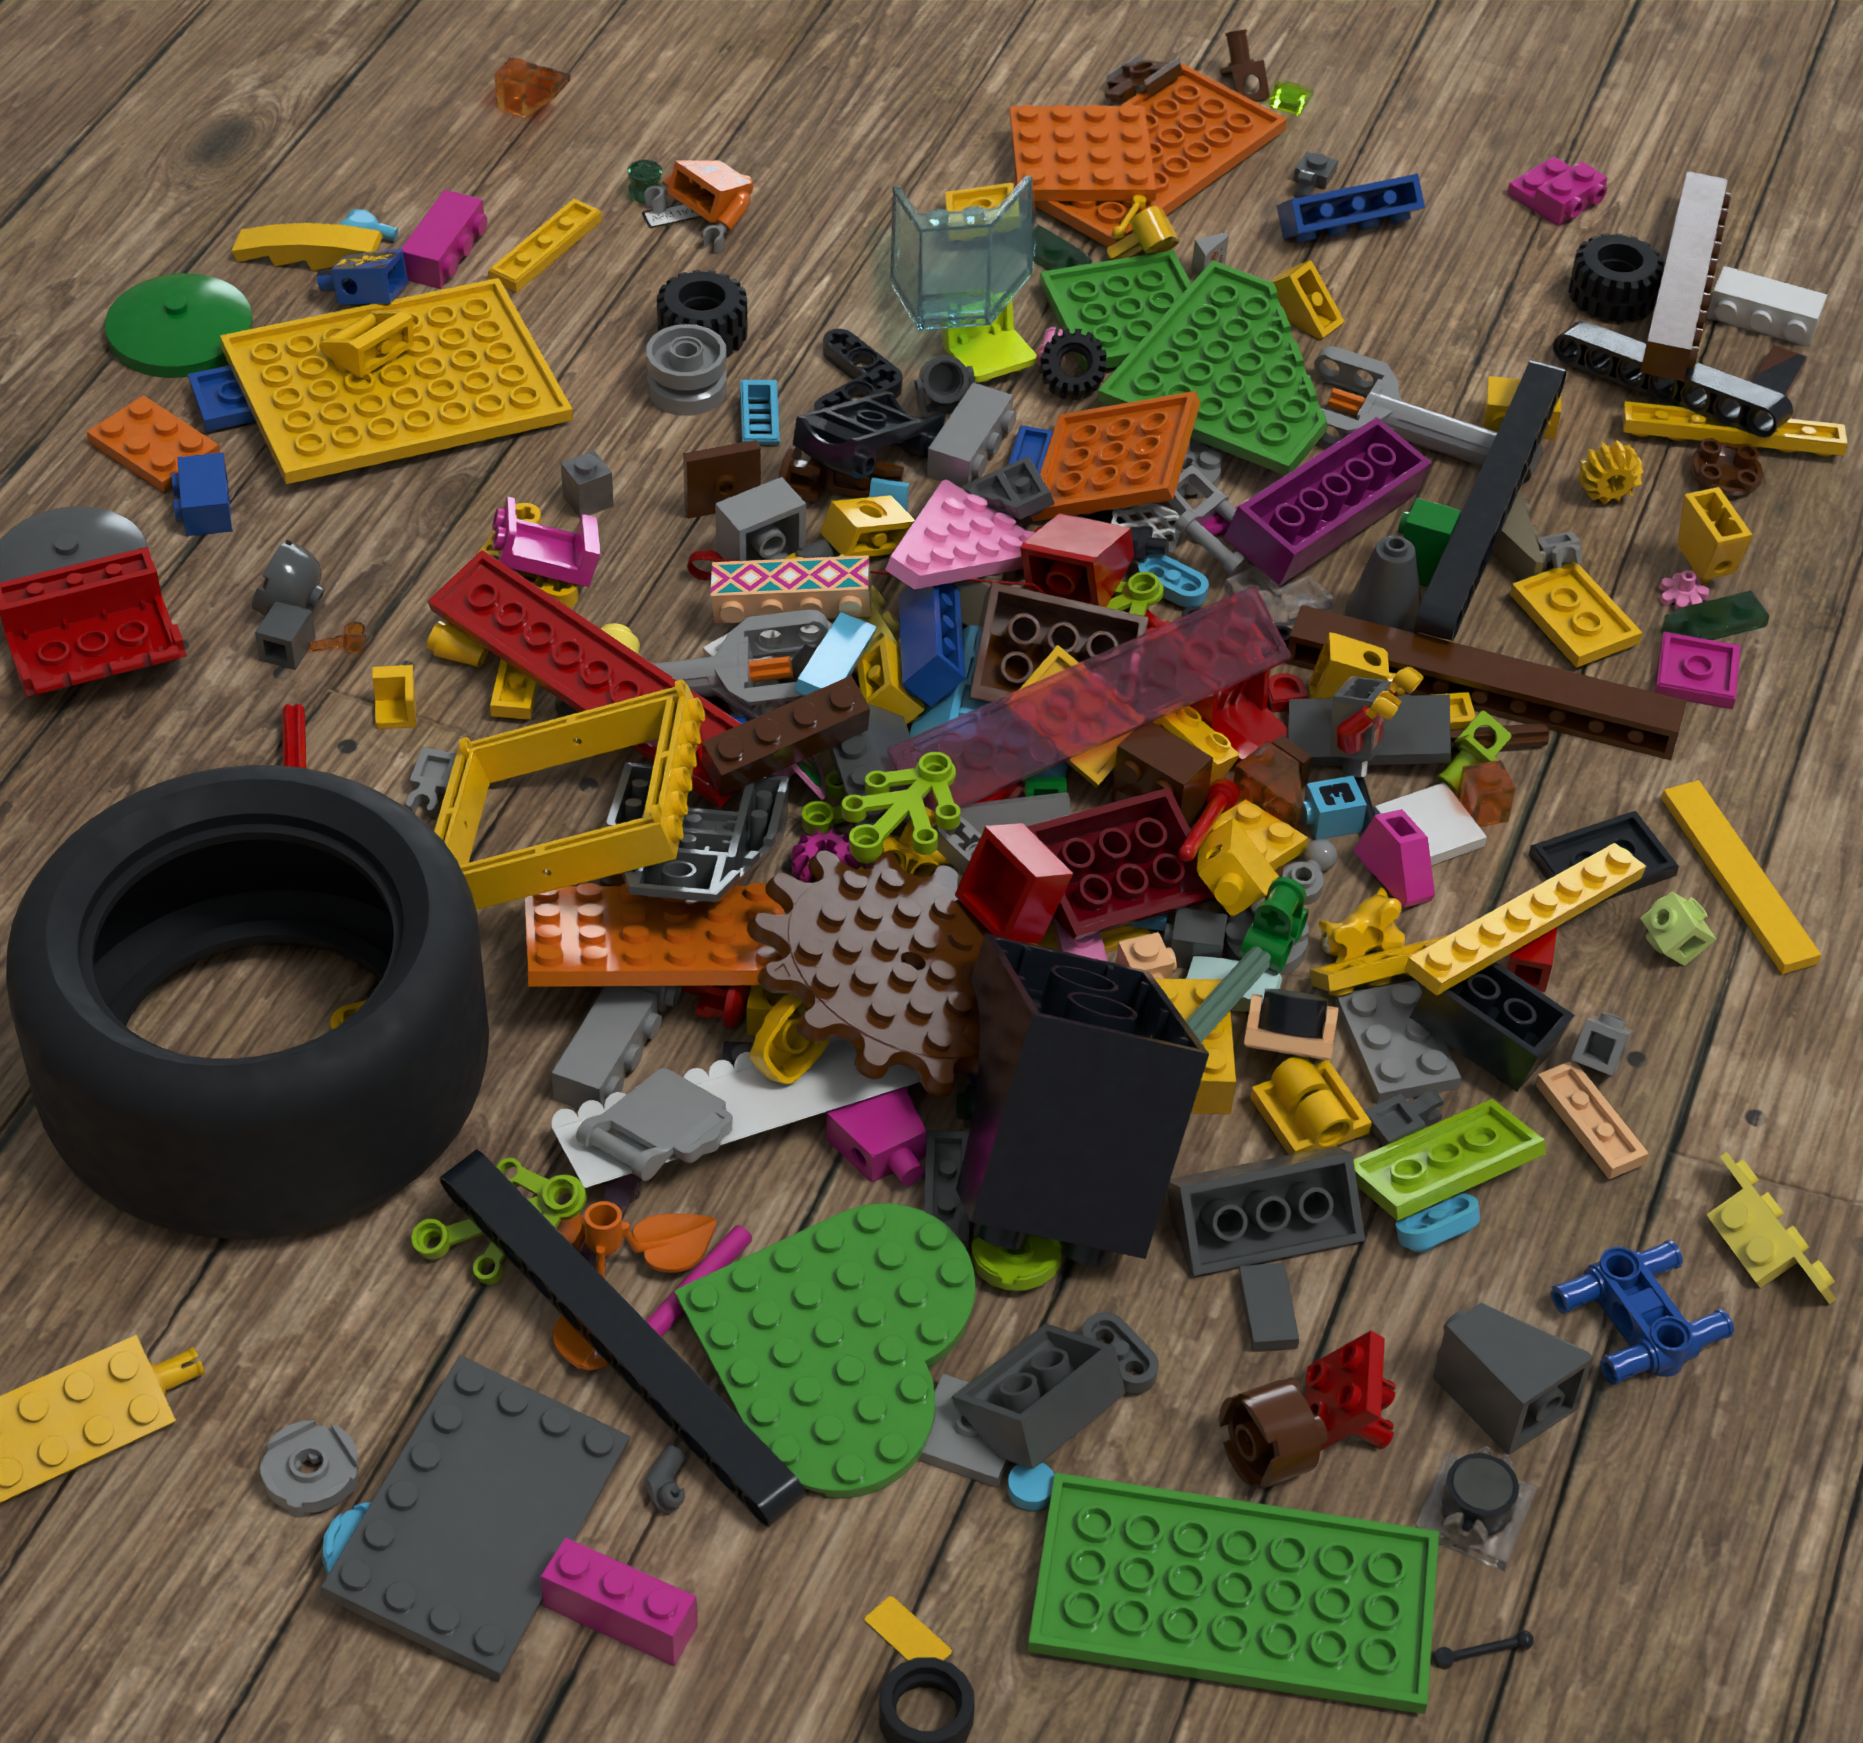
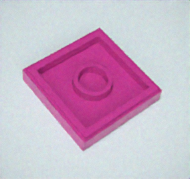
M1663 632L1655 693L1691 702L1733 709L1736 700L1741 645Z

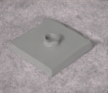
M943 1373L935 1389V1423H933L926 1447L918 1460L998 1487L1009 1460L998 1457L954 1405L952 1396L970 1382Z

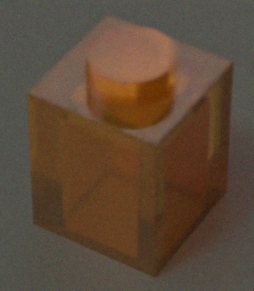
M1501 760L1463 766L1457 799L1479 827L1509 821L1516 788Z

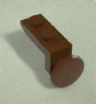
M792 445L783 458L779 478L782 477L805 500L817 502L824 490L857 498L869 497L872 478L903 482L904 467L877 461L876 467L870 475L861 479H855L833 472L812 458L809 461L802 460V450Z

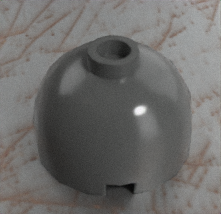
M286 540V543L283 542L263 573V577H265L263 588L265 591L259 588L256 589L252 601V609L265 616L275 602H282L305 609L308 607L316 609L323 597L325 588L319 586L322 572L320 564L314 555L290 540Z

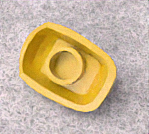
M788 994L781 998L766 1015L761 1029L755 1035L749 1055L754 1067L765 1075L768 1080L783 1084L797 1081L820 1057L831 1039L829 1037L820 1042H812L806 1040L797 1032V1020L807 1012V1007L799 997L793 994Z

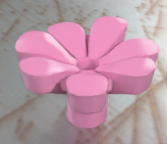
M1690 570L1675 573L1672 578H1664L1659 585V589L1664 591L1659 599L1660 603L1664 606H1669L1675 602L1674 610L1679 613H1685L1687 606H1689L1692 612L1699 613L1703 610L1702 600L1706 601L1709 599V588L1701 586V580Z

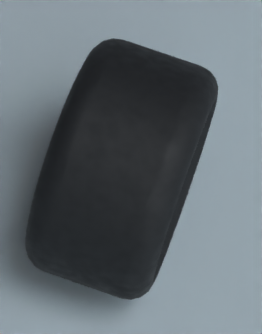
M245 765L195 772L140 790L114 803L70 835L51 855L31 881L11 925L7 946L6 987L11 1014L42 1125L61 1158L85 1185L116 1208L140 1220L170 1230L224 1239H263L289 1236L344 1221L396 1194L426 1171L459 1134L480 1092L488 1058L489 1025L478 915L467 880L456 858L445 842L427 823L393 799L354 780L300 767ZM298 944L323 948L356 961L381 980L373 994L362 1007L336 1028L304 1044L260 1056L206 1058L184 1055L159 1047L126 1027L131 1015L140 1002L167 977L189 964L210 955L245 946Z

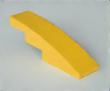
M321 223L272 224L241 229L231 252L237 262L269 256L275 267L306 260L310 269L316 271L334 267L344 256L349 254L377 251L383 236L379 230L348 225Z

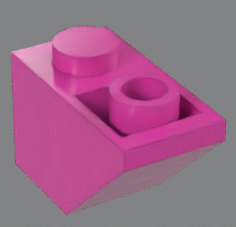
M1403 809L1374 815L1353 852L1365 864L1367 870L1374 874L1386 887L1392 898L1400 901L1403 908L1432 901L1435 896L1429 842L1426 834Z

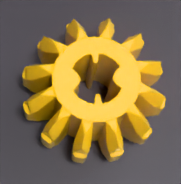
M1616 440L1610 446H1607L1602 442L1598 450L1588 449V458L1579 460L1580 471L1578 472V479L1591 500L1599 499L1604 505L1611 499H1615L1620 503L1621 496L1625 494L1633 496V487L1642 485L1641 474L1644 472L1642 469L1643 464L1630 444L1623 446V444Z

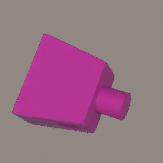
M905 1087L826 1112V1139L869 1181H878L894 1173L904 1186L914 1184L923 1176L925 1170L919 1161L924 1158L926 1152V1130Z

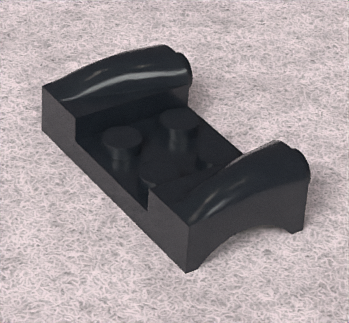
M885 391L797 416L792 445L833 472L861 479L874 471L877 463L876 451L883 449V446L896 443L907 452L922 458H928V448L944 426L946 415L939 412L925 418L914 417L902 409L893 393Z

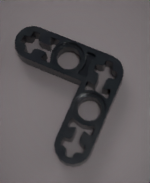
M833 329L825 333L823 337L824 357L852 380L816 400L814 411L853 401L850 397L855 395L867 397L885 391L893 393L895 399L901 395L903 375L896 366L848 330ZM857 362H867L871 365L861 367L854 364Z

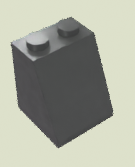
M1479 1303L1467 1312L1460 1310L1446 1321L1443 1327L1444 1335L1441 1347L1437 1352L1438 1359L1433 1378L1508 1456L1578 1409L1593 1361V1357L1586 1350L1484 1303Z

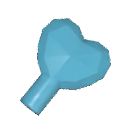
M352 209L346 215V219L338 224L379 230L383 239L393 242L398 237V228L379 223L376 217L367 210Z

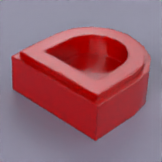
M1279 673L1269 678L1267 705L1272 713L1289 711V699H1310L1305 684L1297 676L1289 673Z

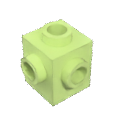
M1673 891L1655 901L1651 909L1640 917L1649 931L1645 936L1652 947L1660 954L1664 953L1684 966L1717 940L1704 921L1707 913L1694 898L1690 897L1686 900Z

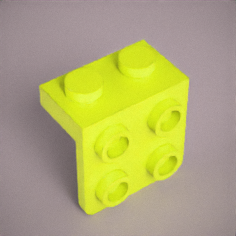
M1007 292L941 311L943 348L951 357L959 359L965 367L972 366L975 382H986L994 377L1010 372L1022 371L1037 363L1036 353L1014 329L1013 298Z

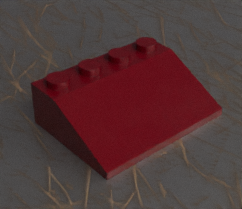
M1170 787L1026 826L1073 873L1053 916L1073 940L1216 899L1198 875V852L1194 859L1189 862L1182 861L1178 856V851L1191 830Z

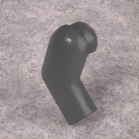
M667 1445L644 1480L652 1504L663 1512L676 1511L685 1499L684 1488L679 1490L674 1476L686 1457L680 1449L671 1445Z

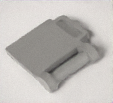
M661 1068L602 1115L585 1119L577 1130L576 1139L588 1148L596 1146L632 1167V1173L635 1176L647 1181L658 1172L665 1161L673 1154L684 1162L692 1163L703 1154L716 1151L720 1147L722 1139L732 1131L733 1117L730 1112L726 1111V1102L673 1071ZM614 1127L650 1149L640 1152L609 1134L608 1130Z

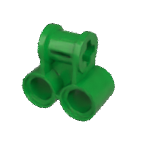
M1278 877L1272 881L1265 901L1260 903L1255 911L1254 921L1249 927L1241 946L1240 958H1243L1251 948L1260 947L1271 956L1268 969L1277 973L1283 970L1293 944L1296 945L1302 935L1309 915V909L1304 908L1306 892L1297 881L1287 877Z

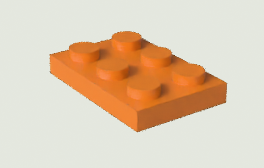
M144 395L86 431L88 442L163 493L173 488L171 473H178L177 457L220 453L219 444Z

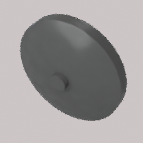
M85 506L48 510L23 520L1 538L0 582L147 547V543L143 534L134 523L112 511Z

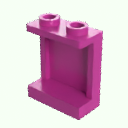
M507 497L504 508L496 509L492 524V530L496 531L493 549L498 550V560L512 569L590 587L600 557L597 517L582 514L576 533L516 519L515 498Z

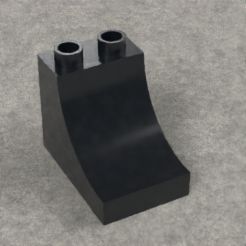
M985 933L970 982L977 997L980 1021L977 1085L967 1145L956 1186V1191L970 1222L975 1223L973 1232L977 1237L990 1244L1008 1249L1025 1248L1029 1234L1062 1241L1060 1251L1065 1256L1076 1262L1093 1267H1110L1116 1253L1146 1259L1209 1053L1150 971Z

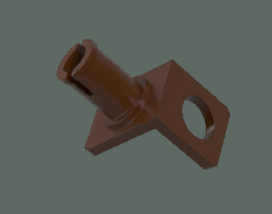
M1247 29L1225 33L1231 63H1228V67L1219 69L1220 74L1233 72L1235 91L1253 101L1268 99L1270 94L1264 60L1254 61V59H1250ZM1247 75H1254L1259 80L1260 87L1255 94H1249L1243 88V80Z

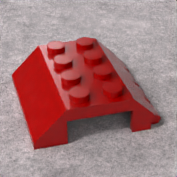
M148 547L0 582V620L25 698L187 657L178 625L172 624L162 598L158 573Z

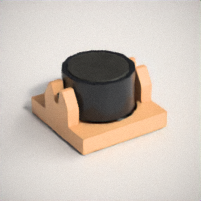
M1265 989L1264 998L1263 995L1252 994L1244 1045L1250 1048L1329 1061L1332 1057L1338 1007L1327 1006V998L1297 991Z

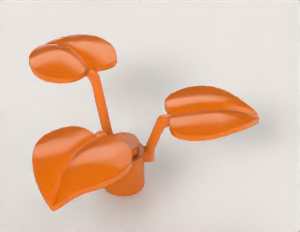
M600 1201L590 1205L586 1209L584 1217L579 1213L571 1219L561 1220L557 1230L578 1252L586 1239V1245L596 1254V1270L605 1278V1256H610L617 1251L622 1244L623 1237L633 1252H644L645 1262L652 1269L667 1273H677L692 1268L703 1258L715 1232L717 1221L716 1218L696 1214H657L646 1217L638 1222L633 1228L632 1235L630 1224L622 1222L620 1208L612 1202ZM563 1316L557 1320L553 1329V1341L558 1353L576 1368L584 1370H597L610 1366Z

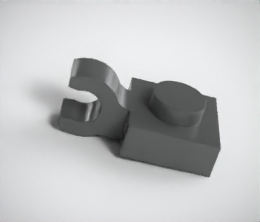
M1306 151L1295 168L1293 180L1300 181L1295 195L1300 197L1309 196L1312 194L1315 186L1326 189L1337 172L1338 160L1326 157L1321 153Z
M1434 1089L1424 1092L1410 1102L1400 1093L1364 1112L1372 1122L1370 1131L1381 1145L1385 1146L1441 1120L1442 1114L1437 1108L1444 1105V1101Z

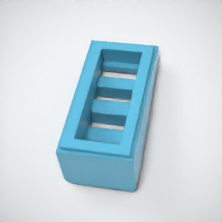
M740 380L739 399L742 442L757 440L759 445L779 446L777 380ZM749 402H769V404H749ZM749 412H769V414H749ZM749 421L770 422V424H749ZM750 431H769L771 434H750Z

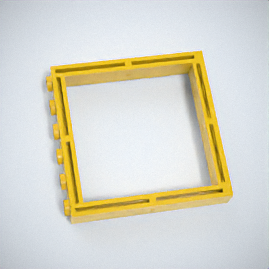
M683 679L675 681V687L474 741H470L468 737L459 739L458 750L434 832L445 842L456 858L471 890L476 910L676 859L679 841L683 840L684 837L682 824L684 816L688 814L687 797L688 792L692 791V769L697 765L696 748L701 743L700 726L701 722L705 721V712L701 700L698 697H693L688 684ZM659 739L643 818L469 862L490 783Z

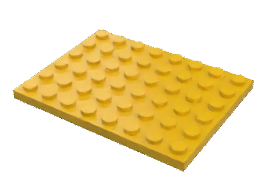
M499 278L394 299L391 303L370 304L220 335L221 349L285 484L301 482L573 420V409ZM374 310H403L413 316L414 346L362 378L357 377L324 355L319 348L320 342Z

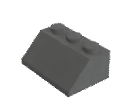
M1045 1323L953 1395L952 1399L956 1408L998 1457L1034 1469L1125 1394L1115 1346Z

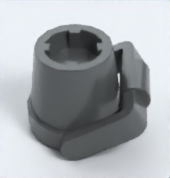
M948 355L937 356L927 361L920 369L919 379L915 380L917 406L924 417H929L939 412L943 414L953 412L966 393V390L969 389L973 382L975 383L972 366L965 367L959 359ZM925 394L936 402L926 405Z

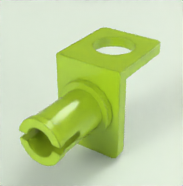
M1480 711L1452 743L1460 752L1448 767L1438 775L1439 781L1441 783L1445 782L1452 792L1458 793L1478 767L1484 770L1496 765L1498 759L1495 756L1511 738L1510 732L1486 711ZM1480 726H1488L1495 734V742L1488 749L1484 748L1473 738L1475 730Z

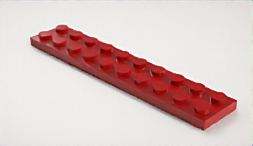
M481 550L428 600L431 611L578 712L675 687V681H677L675 678L484 550ZM690 689L693 697H698L701 700L705 712V721L701 722L700 726L701 743L697 745L695 753L697 765L692 769V790L720 809L738 790L722 797L719 795L702 764V742L742 723ZM659 739L629 747L654 763Z

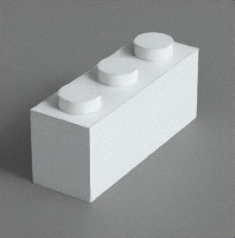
M1724 266L1713 290L1707 318L1810 347L1821 319L1827 294Z

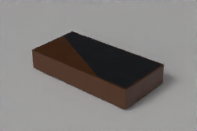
M1773 345L1751 383L1779 392L1787 397L1805 367L1808 356Z

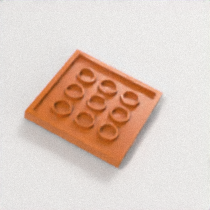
M1010 106L1009 119L1018 201H1132L1135 195L1145 196L1146 201H1155L1156 183L1145 106Z
M1196 391L1059 414L1040 471V476L1048 487L1055 504L1044 508L1042 512L1036 515H1032L1033 522L1047 519L1052 520L1059 513L1071 516L1092 514L1098 511L1117 508L1125 509L1135 505L1162 503L1167 500H1173L1201 403Z

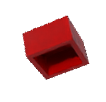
M1023 823L985 826L954 895L992 935L1029 944L1042 942L1073 873Z

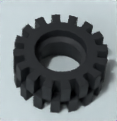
M1075 328V333H1070L1069 329H1065L1060 336L1056 333L1052 336L1051 342L1047 341L1044 346V352H1042L1040 373L1043 374L1042 380L1045 385L1049 384V391L1053 394L1056 391L1059 392V397L1066 399V395L1072 396V400H1078L1080 395H1083L1084 398L1090 396L1092 390L1097 391L1105 377L1107 367L1106 350H1102V343L1099 339L1093 340L1094 334L1087 332L1086 335L1081 334L1082 329ZM1077 352L1083 355L1088 363L1087 370L1077 377H1071L1063 373L1059 361L1065 354Z

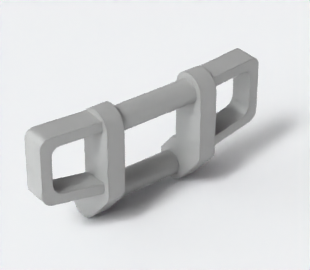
M1189 466L1180 473L1173 500H1167L1180 516L1175 522L1174 527L1182 534H1189L1223 563L1222 568L1231 576H1238L1244 572L1268 588L1278 589L1280 586L1240 551L1233 553L1202 526L1216 513L1230 523L1236 508L1227 501L1228 496L1215 487L1196 467ZM1185 483H1191L1207 498L1194 510L1177 491Z

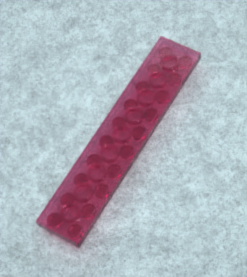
M1254 585L888 748L887 753L896 771L915 768L919 759L929 752H941L948 755L956 768V778L949 785V789L954 803L962 808L1134 731L1136 728L1154 722L1289 661L1292 656L1259 591ZM912 784L903 786L907 790ZM931 790L923 798V803L925 807L935 812L937 803Z

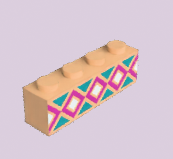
M869 555L712 562L710 597L714 623H739L750 616L799 610H817L823 613L827 619L837 618L840 612L852 617H871Z

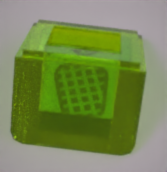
M1286 80L1277 81L1269 103L1270 107L1299 115L1310 101L1314 90H1312L1313 88Z

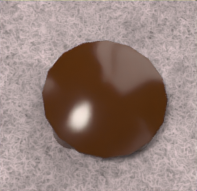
M1706 438L1701 441L1699 448L1693 453L1690 462L1693 475L1702 485L1709 489L1719 487L1724 495L1742 496L1753 492L1761 485L1764 475L1761 464L1757 460L1758 450L1749 444L1737 446L1727 442H1719L1713 438Z

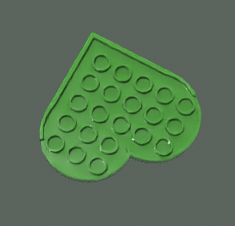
M874 1203L848 1209L674 1290L675 1299L737 1416L793 1472L805 1489L824 1493V1496L827 1498H851L883 1489L907 1473L921 1457L933 1423H935L936 1415L935 1390L928 1367L944 1358L961 1340L966 1332V1326L971 1317L973 1306H975L976 1298L973 1265L965 1246L958 1236L933 1215L910 1206L892 1203Z

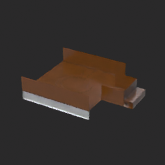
M1141 53L1106 75L1109 91L1104 93L1105 98H1110L1113 102L1125 103L1136 95L1134 85L1146 86L1150 97L1183 75L1179 57L1170 63L1142 60Z

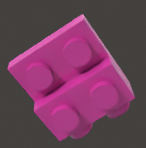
M1552 157L1511 181L1507 194L1550 222L1560 226L1568 220L1576 218L1581 212L1591 206L1599 204L1604 199L1607 193L1606 183L1608 177L1582 161L1570 167L1564 161Z

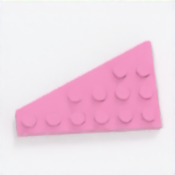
M942 480L892 553L886 571L916 590L1023 569L1020 547L1035 532L1026 531L1016 525V520L1010 515L996 512L987 506L988 502L984 498L967 493L949 480Z

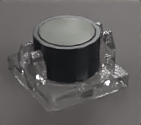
M1487 1446L1474 1451V1454H1467L1463 1457L1447 1451L1415 1527L1439 1531L1438 1545L1505 1571L1535 1497L1537 1486L1517 1479L1514 1472L1515 1466L1509 1455L1503 1454L1500 1459L1491 1456V1448ZM1440 1508L1443 1509V1513L1446 1517V1520L1443 1519ZM1498 1532H1501V1533H1502V1534L1496 1536L1495 1538H1489V1539H1487L1488 1536H1493V1535L1497 1534Z

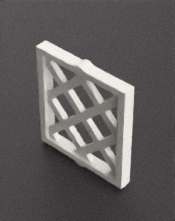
M1155 503L1130 506V509L1127 510L1113 509L1111 524L1125 527L1146 525L1153 528V538L1166 539L1164 535L1171 534L1174 539L1169 541L1168 551L1174 553L1181 532L1172 527L1167 521L1178 520L1180 516L1175 510ZM1151 512L1155 518L1148 519L1143 513ZM1136 514L1141 520L1133 521L1128 515ZM1117 517H1122L1126 523L1118 524L1116 521ZM1161 523L1166 529L1158 530L1153 524Z

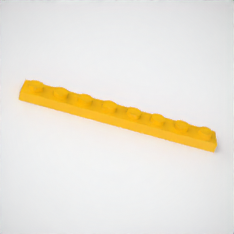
M1613 843L1409 957L1404 971L1437 996L1642 878L1646 865L1633 857L1628 850Z

